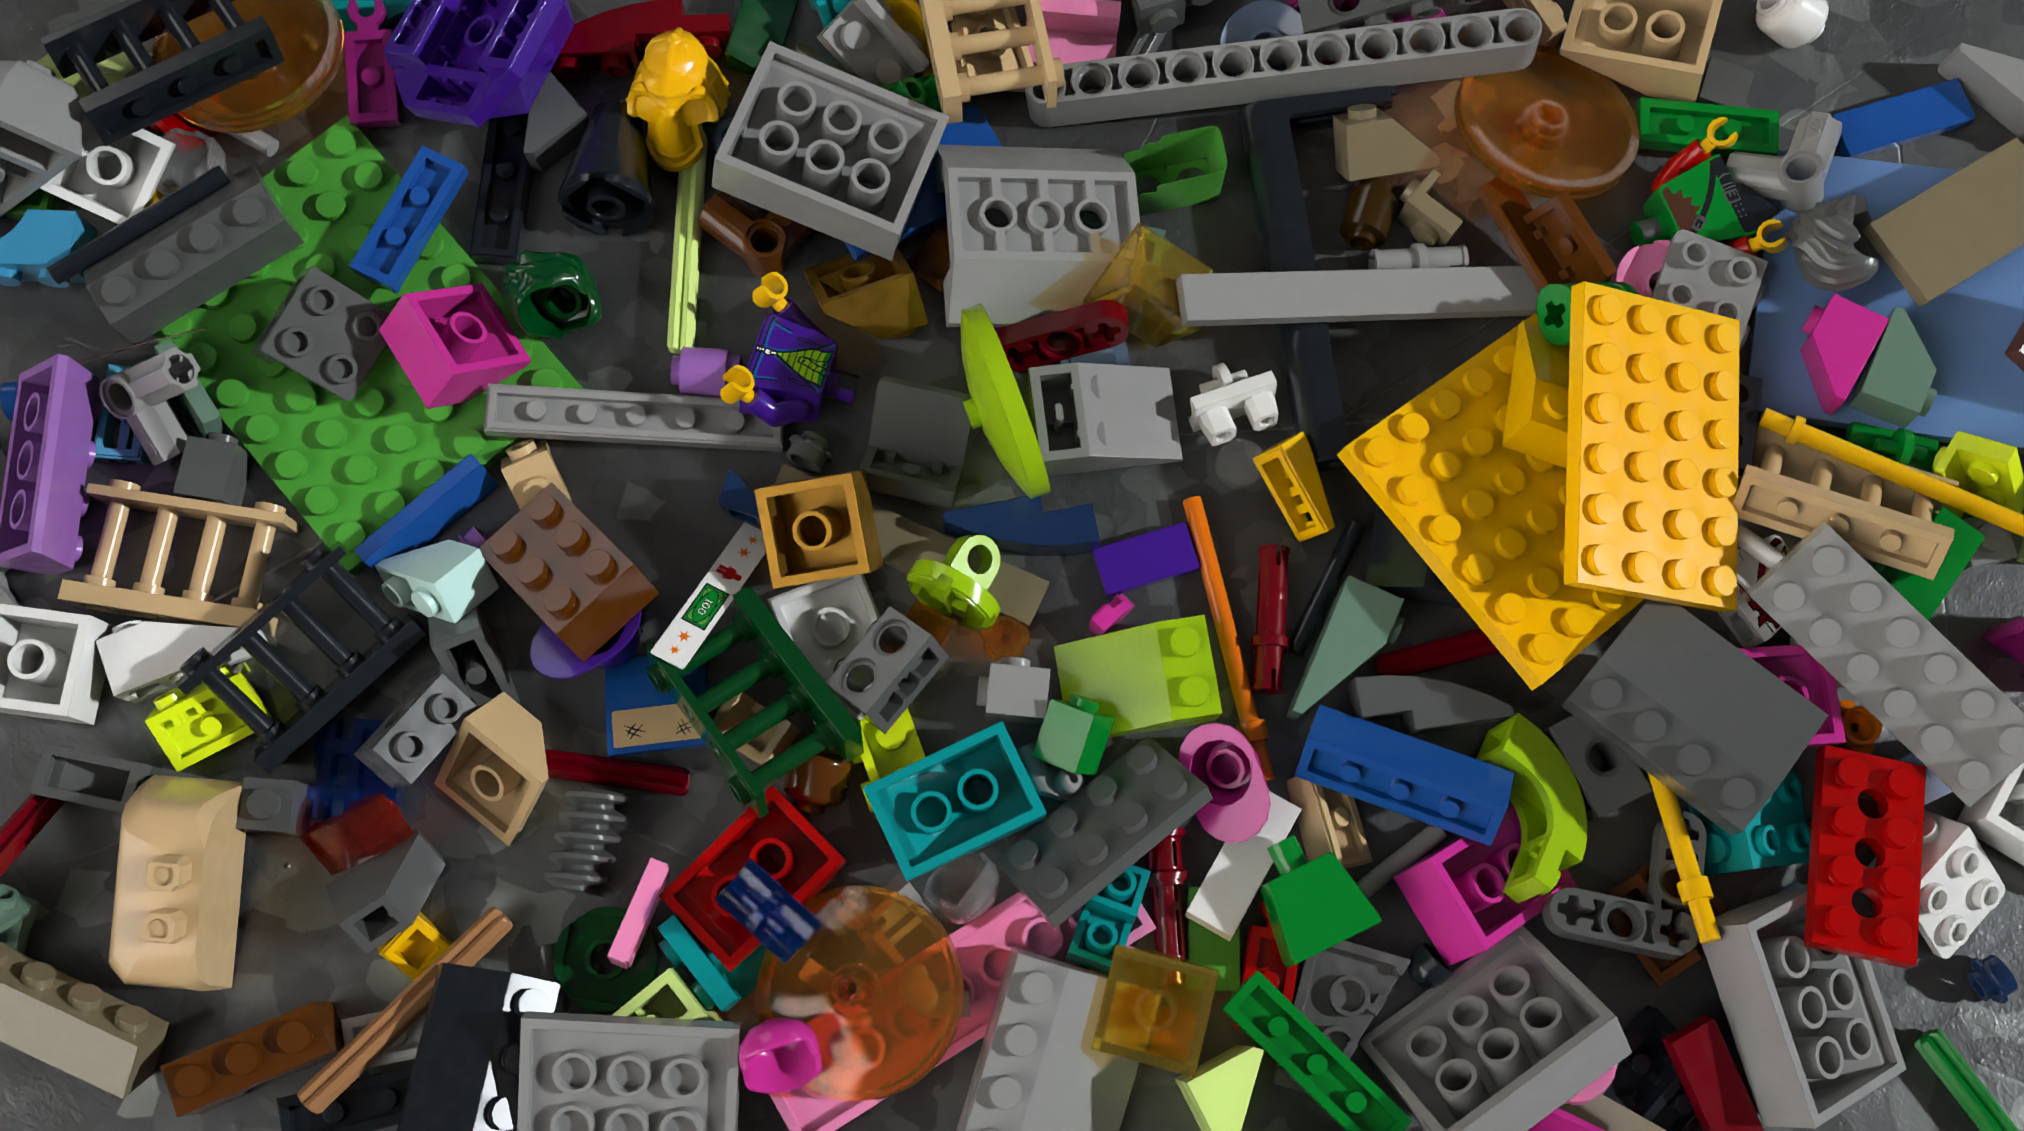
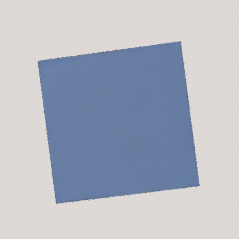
M1779 149L1777 156H1785L1788 150ZM1833 156L1824 182V198L1822 202L1827 203L1832 199L1842 198L1851 193L1859 194L1865 199L1868 213L1872 221H1875L1960 170ZM1767 198V201L1779 209L1772 219L1779 220L1783 224L1781 229L1772 231L1766 236V242L1772 243L1782 239L1781 234L1786 229L1791 228L1790 221L1798 219V212L1786 209L1778 199ZM1788 240L1787 247L1780 253L1773 254L1768 253L1764 249L1760 250V258L1768 261L1761 282L1764 284L1763 294L1757 306L1753 309L1746 376L1763 379L1758 417L1762 416L1767 407L1793 419L1796 415L1807 419L1806 424L1847 429L1849 424L1857 422L1894 431L1902 428L1848 408L1860 375L1844 403L1832 416L1822 411L1800 353V349L1808 334L1800 330L1813 307L1817 305L1824 308L1835 293L1884 317H1887L1895 306L1905 309L1937 371L1931 388L1937 389L1935 400L1925 417L1918 415L1905 429L1912 430L1914 435L1949 444L1956 432L1961 431L2015 446L2018 453L2024 454V372L2004 354L2024 321V246L1919 308L1881 255L1878 260V271L1871 280L1854 288L1832 291L1819 289L1805 281L1796 262L1795 249L1791 248L1792 240Z

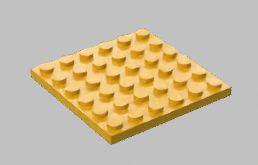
M1537 313L1524 320L1539 326ZM1517 325L1346 445L1337 456L1533 691L1644 599L1564 585L1566 468L1502 446L1518 332Z

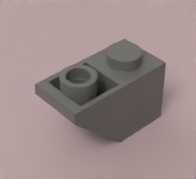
M417 828L326 886L338 925L366 954L414 923L446 865L443 857Z

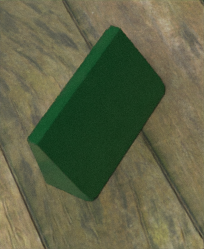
M742 0L725 51L728 69L754 75L769 41L784 47L799 0Z

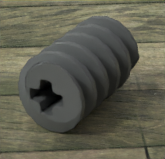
M581 786V790L567 791L564 795L568 802L577 807L576 810L562 811L559 814V819L571 826V830L557 831L553 837L564 845L566 850L550 852L548 856L561 869L560 871L544 873L543 879L554 887L604 897L595 891L593 887L598 884L610 883L611 877L598 868L601 864L614 863L616 857L603 848L605 844L619 843L621 841V837L611 831L609 825L624 823L627 818L616 811L614 806L615 804L629 803L632 797L608 790Z

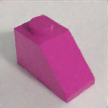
M1835 293L1824 308L1817 305L1813 307L1800 330L1808 334L1800 349V353L1822 411L1831 416L1848 397L1890 320Z

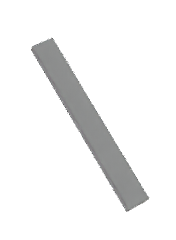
M1523 266L1181 274L1176 280L1182 327L1532 316L1536 313V300L1539 295Z

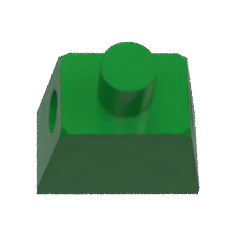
M1295 835L1267 848L1280 877L1260 887V892L1285 968L1294 966L1382 922L1377 911L1333 853H1326L1308 862Z

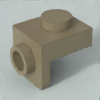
M1435 168L1424 180L1416 176L1401 194L1399 199L1405 204L1397 220L1410 229L1411 234L1418 242L1424 243L1429 247H1445L1452 240L1463 221L1429 196L1441 176V173Z

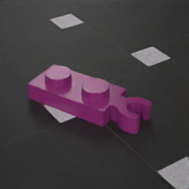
M349 0L347 6L349 17L357 27V31L343 32L350 124L357 126L359 129L402 126L400 92L396 84L394 70L389 66L384 53V48L391 38L393 31L392 29L381 30L388 20V12L382 0H374L375 11L369 17L360 16L361 11L356 0Z

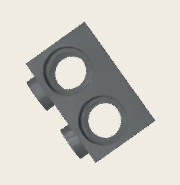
M889 606L884 614L869 626L866 635L852 652L837 664L833 674L825 683L846 706L886 734L949 656L930 633ZM902 645H904L902 649H900L899 651H897V649H898L899 647H901ZM872 683V685L868 689L863 691L866 688V686Z

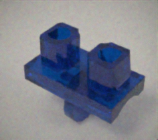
M753 859L746 863L738 875L715 898L725 910L784 964L789 963L823 924Z

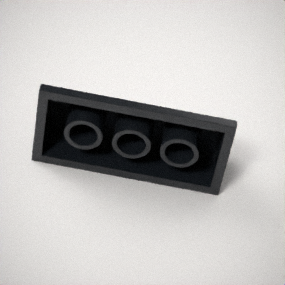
M440 963L397 1131H517L521 1017L526 1011L554 1012L561 984L512 972Z

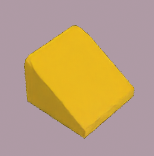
M419 912L410 927L377 947V950L381 956L414 981L453 942L424 914Z

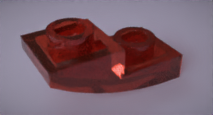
M379 793L353 802L341 815L312 824L300 838L331 875H334L384 853L408 839L414 831L403 819L401 809L393 801L387 799L383 793Z

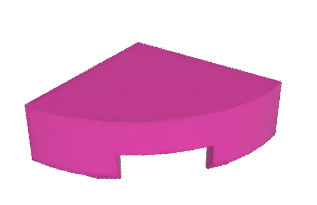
M1123 593L1117 594L1109 604L1105 603L1091 616L1089 629L1096 636L1109 633L1135 605Z

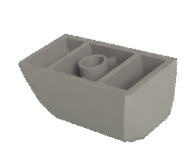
M0 60V217L82 157L83 111L77 101L81 98L71 84L56 78V73L53 70L30 60L26 62L20 60Z

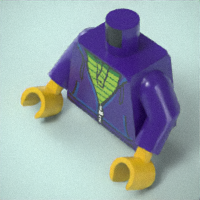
M770 272L761 278L763 285H760L753 291V301L762 308L772 306L774 308L773 314L767 312L747 368L735 365L723 374L724 381L729 383L720 390L721 399L729 404L740 400L739 412L755 415L771 427H780L802 421H817L826 397L853 404L860 376L835 369L838 350L836 341L821 331L791 298L784 299L788 292V284L781 274Z

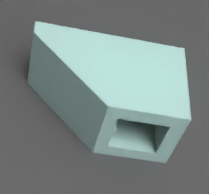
M445 540L389 557L375 565L384 582L381 585L382 591L392 604L399 608L405 607L421 612L427 617L433 616L454 624L499 588L480 549L453 540Z

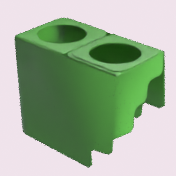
M1208 126L1161 137L1159 142L1145 144L1141 150L1124 154V159L1135 172L1136 180L1142 177H1153L1161 183V185L1157 186L1156 192L1139 195V216L1219 200L1227 168V157L1222 135L1218 127ZM1169 165L1165 171V169H1163V166ZM1187 168H1197L1206 174L1176 181L1179 173Z

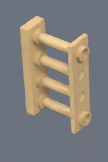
M919 0L941 113L950 116L947 124L963 122L962 102H969L970 96L1042 85L1046 107H1056L1057 88L1064 87L1065 85L1064 70L1061 58L1052 57L1040 0ZM1024 5L1028 26L958 36V32L949 33L947 21H953L954 15ZM1033 45L1037 66L967 77L966 72L957 73L955 62L961 61L963 55Z
M1757 425L1751 465L1747 464L1733 501L1738 509V518L1802 539L1806 538L1824 521L1862 558L1934 581L1954 539L1955 529L1932 522L1933 511L1941 507L1948 509V505L1799 442L1790 445L1783 442L1784 436ZM1910 467L1953 486H1959V481Z
M110 479L108 486L88 483L86 493L109 505L91 574L84 576L83 582L62 579L57 598L79 609L177 624L238 628L263 606L259 602L275 532L299 534L301 527L298 522L285 514L286 508L272 503L255 502L254 508L144 492L140 491V485L118 479ZM130 508L157 512L140 582H134L132 590L115 587L116 581L112 580ZM178 516L206 520L189 590H183L181 597L164 595L165 589L161 587ZM227 523L255 528L238 598H232L230 605L214 603V596L210 595ZM272 618L260 630L274 637L278 619Z

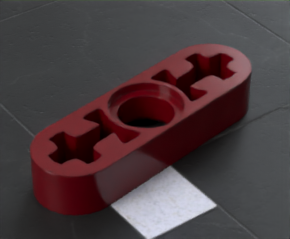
M1098 300L1005 326L997 332L1012 372L1028 370L1030 367L1044 366L1123 343L1128 337V311L1118 301ZM1055 332H1067L1073 335L1067 340H1054L1049 337L1050 334Z

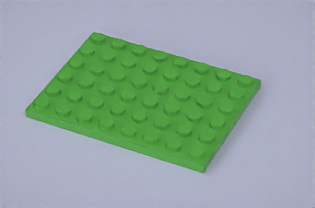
M346 115L263 177L266 185L304 243L154 333L153 336L156 339L190 330L208 328L171 338V341L176 343L180 351L194 356L201 369L198 372L197 378L220 413L222 420L320 539L329 548L338 540L346 547L347 554L339 562L350 574L355 576L367 565L356 554L354 549L466 456L472 453L480 464L488 470L507 455L506 450L527 438L486 436L484 425L487 390L467 402L427 409L387 343L350 401L340 399L278 361L268 363L251 353L302 270L314 266L388 313L392 312L403 294L483 283L531 359V362L526 367L498 384L583 388L539 337H533L525 333L517 324V320L511 315L512 309L500 291L441 223L437 226L397 294L356 275L350 269L351 262L402 178L360 129L350 124V119ZM170 339L163 340V341H159V343H163V342L168 341V340H170Z

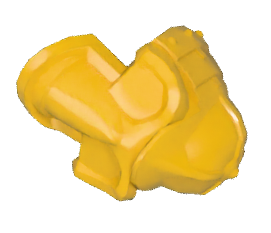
M680 27L661 33L651 39L645 48L644 59L640 62L628 97L625 99L627 102V114L633 118L640 117L648 122L645 143L649 156L657 166L669 172H681L688 169L702 157L707 147L702 123L718 122L720 116L724 115L728 107L729 97L731 96V93L728 91L729 82L722 75L718 65L707 55L704 46L690 32L684 31Z

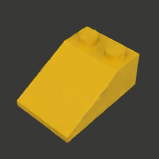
M1523 320L1518 325L1502 446L1567 469L1570 345H1553L1545 339L1538 325Z

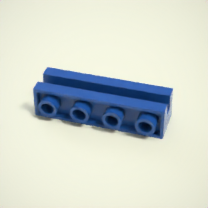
M1319 704L1294 776L1492 846L1508 808L1514 772Z

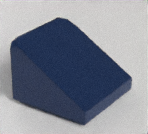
M730 469L718 499L724 515L761 527L756 496L739 476Z

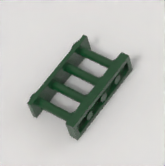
M749 585L732 595L736 615L732 617L733 623L706 638L684 669H680L651 654V650L656 644L653 641L646 645L651 666L647 667L645 671L660 695L668 691L730 778L726 780V783L741 807L750 804L758 817L762 818L769 813L763 790L764 787L825 749L829 752L836 749L846 763L863 754L864 749L861 728ZM742 640L746 643L753 640L761 651L758 653L759 659L698 696H694L681 678ZM768 676H771L773 679L780 676L788 686L786 689L787 695L723 734L708 715L712 710ZM796 712L801 715L806 712L809 713L816 723L814 725L815 732L754 770L749 771L735 750Z

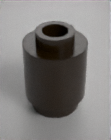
M1378 177L1362 179L1359 185L1352 189L1340 227V234L1352 248L1369 251L1384 245L1397 205L1396 189L1389 181Z

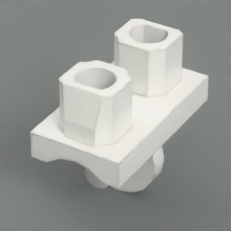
M1224 363L1213 365V380L1200 384L1201 394L1190 398L1192 415L1189 416L1188 421L1193 432L1202 430L1212 446L1229 442L1232 438L1236 437L1237 428L1232 419L1247 415L1253 430L1257 431L1273 427L1277 424L1279 414L1275 400L1277 381L1272 370L1248 378L1245 370L1230 374L1229 369Z

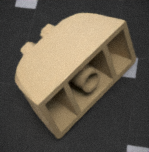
M153 775L138 787L125 804L121 819L109 950L110 967L124 984L193 991L232 988L246 831L236 829L243 782Z

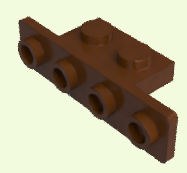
M1509 171L1503 172L1477 189V194L1483 202L1487 213L1493 218L1508 242L1512 253L1518 258L1534 284L1538 294L1542 288L1549 284L1581 283L1584 281L1596 283L1601 282L1617 271L1567 189L1535 209H1532Z

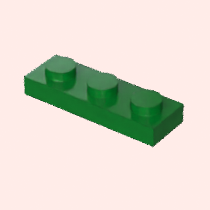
M1641 97L1635 105L1634 148L1679 152L1695 139H1700L1701 141L1707 137V128L1714 119L1726 117L1728 121L1716 129L1714 138L1718 141H1724L1734 132H1737V141L1732 147L1727 149H1713L1710 152L1711 156L1720 154L1721 157H1729L1730 153L1734 151L1777 156L1779 154V111Z

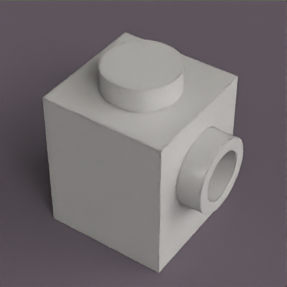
M1002 657L1000 664L990 663L989 677L979 676L976 706H986L985 720L1042 725L1047 712L1051 669L1030 667L1031 661L1025 658Z

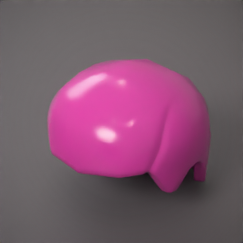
M784 1017L768 1019L748 1031L739 1045V1066L747 1089L765 1094L788 1092L805 1086L820 1075L822 1071L820 1048L817 1036L810 1025L798 1019Z

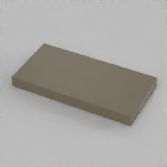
M2018 137L1886 213L1862 230L1919 308L2024 246V145Z

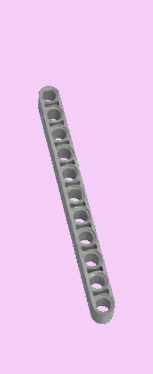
M1512 8L1063 64L1065 85L1064 87L1057 88L1056 107L1047 108L1045 100L1039 99L1041 96H1044L1042 85L1024 88L1030 119L1041 127H1057L1247 104L1262 100L1511 72L1524 69L1533 61L1542 33V22L1539 16L1529 9ZM1510 38H1519V39H1521V40H1523V41H1522V42L1514 41V40H1512V39H1510ZM1464 43L1472 44V45H1475L1476 47H1474V48H1473V47H1466V46H1464V45H1462V44H1464ZM1424 49L1429 53H1418L1414 50ZM1369 55H1377V56H1380V57H1382V58H1380V59H1371V58H1369V57H1367V56H1369ZM1321 61H1331V62H1334L1335 64H1332V65H1324V64H1321V63H1319V62H1321ZM1282 66L1288 69L1284 71H1276L1272 68ZM1229 72H1237L1241 75L1236 77H1230L1225 74ZM1182 78L1194 79L1193 81L1188 83L1178 81ZM1138 83H1143L1147 85L1143 88L1131 87ZM1091 89L1101 90L1100 92L1095 94L1085 93L1086 91Z

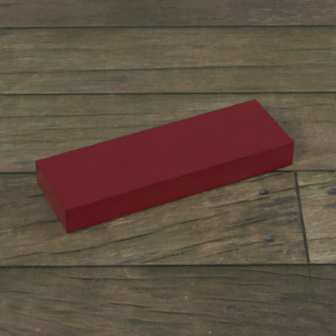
M1703 1015L1662 1039L1703 1131H1764L1714 1018Z

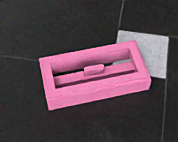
M650 858L607 955L610 963L624 969L631 968L661 899L659 895L665 890L670 879L668 864Z

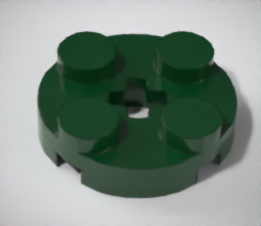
M598 907L585 912L586 914L579 916L573 923H570L561 932L556 942L553 955V969L556 978L561 983L563 990L569 995L568 997L576 1005L584 1009L596 1012L617 1011L657 977L660 965V950L654 930L650 926L645 933L631 968L624 969L614 966L611 967L609 974L604 975L601 973V965L593 962L595 952H604L607 944H613L627 912L625 909Z

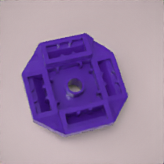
M411 0L384 48V53L389 66L394 70L396 84L404 106L417 117L481 127L490 118L527 114L574 28V21L569 0Z

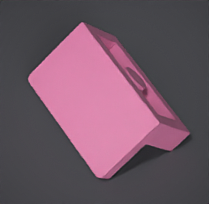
M1040 0L1053 58L1060 57L1062 64L1115 58L1121 1ZM1028 45L1033 64L1037 66L1033 45Z

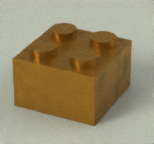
M865 469L754 489L773 589L870 573L883 566Z

